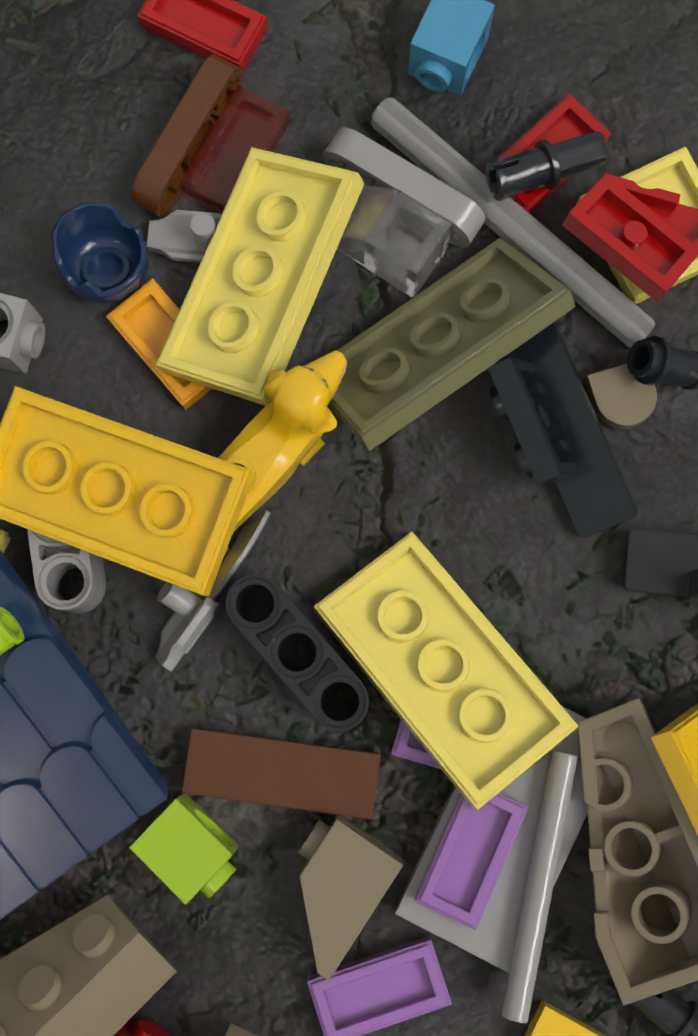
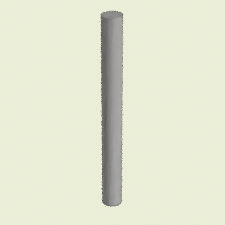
M553 750L501 1014L504 1018L519 1023H527L578 760V756Z

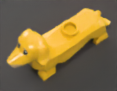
M334 350L305 366L298 365L287 372L284 370L271 371L264 392L272 401L250 421L218 457L224 461L250 469L255 473L234 531L288 481L299 464L304 466L325 444L321 439L323 433L330 432L336 428L337 421L327 406L335 395L346 372L347 360L341 352ZM228 547L225 552V555L230 551Z

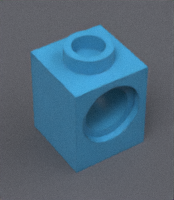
M431 0L410 43L408 74L416 77L423 86L436 92L447 90L461 96L489 38L495 5L485 0Z

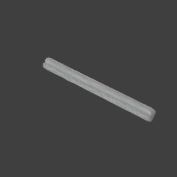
M387 97L377 106L371 116V124L376 131L423 171L473 200L484 212L486 217L484 223L490 229L570 289L574 301L625 345L631 348L635 342L645 339L655 326V322L648 314L511 197L502 201H496L494 193H491L489 190L486 176L395 98Z

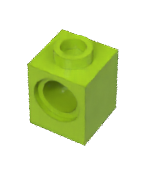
M184 793L176 798L129 848L186 905L199 890L208 899L211 898L236 871V868L228 860L238 849L239 845L195 801Z

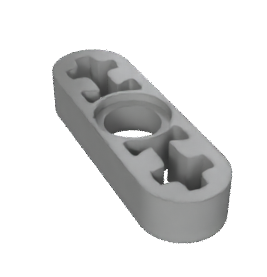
M340 128L322 154L326 165L358 172L364 182L363 192L450 244L458 247H468L486 220L484 212L473 200L353 129Z

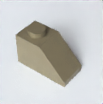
M336 815L329 826L318 820L298 851V854L307 859L300 873V882L317 972L328 981L403 867L401 855L342 815Z

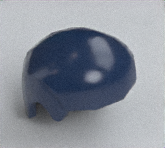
M80 203L60 216L51 233L53 261L60 278L69 289L91 302L109 303L122 300L140 286L149 267L145 241H143L141 229L132 226L123 219L116 206L112 204Z

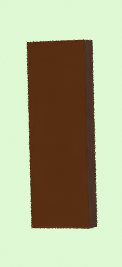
M191 728L182 793L372 819L381 754Z

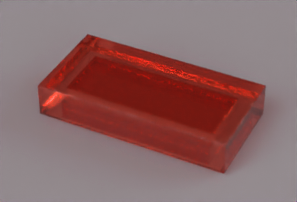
M238 85L181 182L183 192L223 212L251 147L273 152L291 121L290 110Z

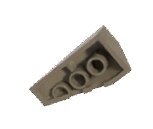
M640 698L578 722L584 801L587 804L590 836V872H593L596 912L594 913L596 939L623 1006L698 981V835L650 738L656 734V731Z

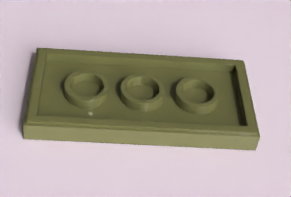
M499 238L338 349L337 351L341 352L347 360V368L335 395L328 405L363 445L371 451L575 308L572 292L502 238Z

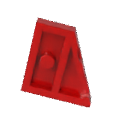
M607 173L568 213L562 224L568 231L657 303L698 257V209L679 204L681 194L660 188L645 189L638 186L632 180Z

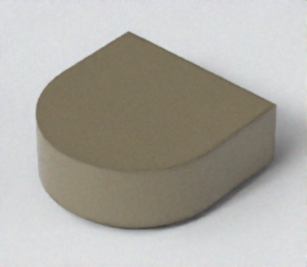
M627 364L587 375L584 379V384L597 418L610 428L617 430L635 428L651 415L656 406L657 391L655 385L648 386L639 383L629 372Z

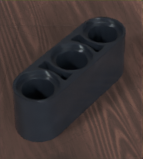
M259 574L245 575L235 581L228 590L225 601L227 614L233 624L312 716L325 728L334 731L350 730L359 725L367 714L369 698L366 688L355 673L274 581ZM262 588L268 590L274 598V608L270 616L261 622L253 623L247 621L241 611V603L244 596L253 589ZM296 635H304L312 639L316 646L317 654L315 661L304 671H292L285 666L281 651L284 643L289 638ZM338 682L351 685L359 696L357 711L351 717L342 720L329 716L322 704L325 690L328 686Z

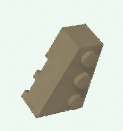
M106 895L0 959V1036H114L177 971L148 936Z

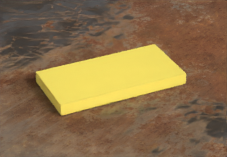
M251 147L156 366L166 374L264 406L269 404L272 400L264 392L268 376L273 370H286L364 186L360 174Z
M410 532L314 606L315 613L475 812L578 728L576 722L413 532Z

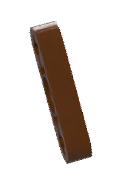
M215 54L205 60L136 177L132 190V201L134 204L161 218L171 212L239 96L244 77L241 67Z

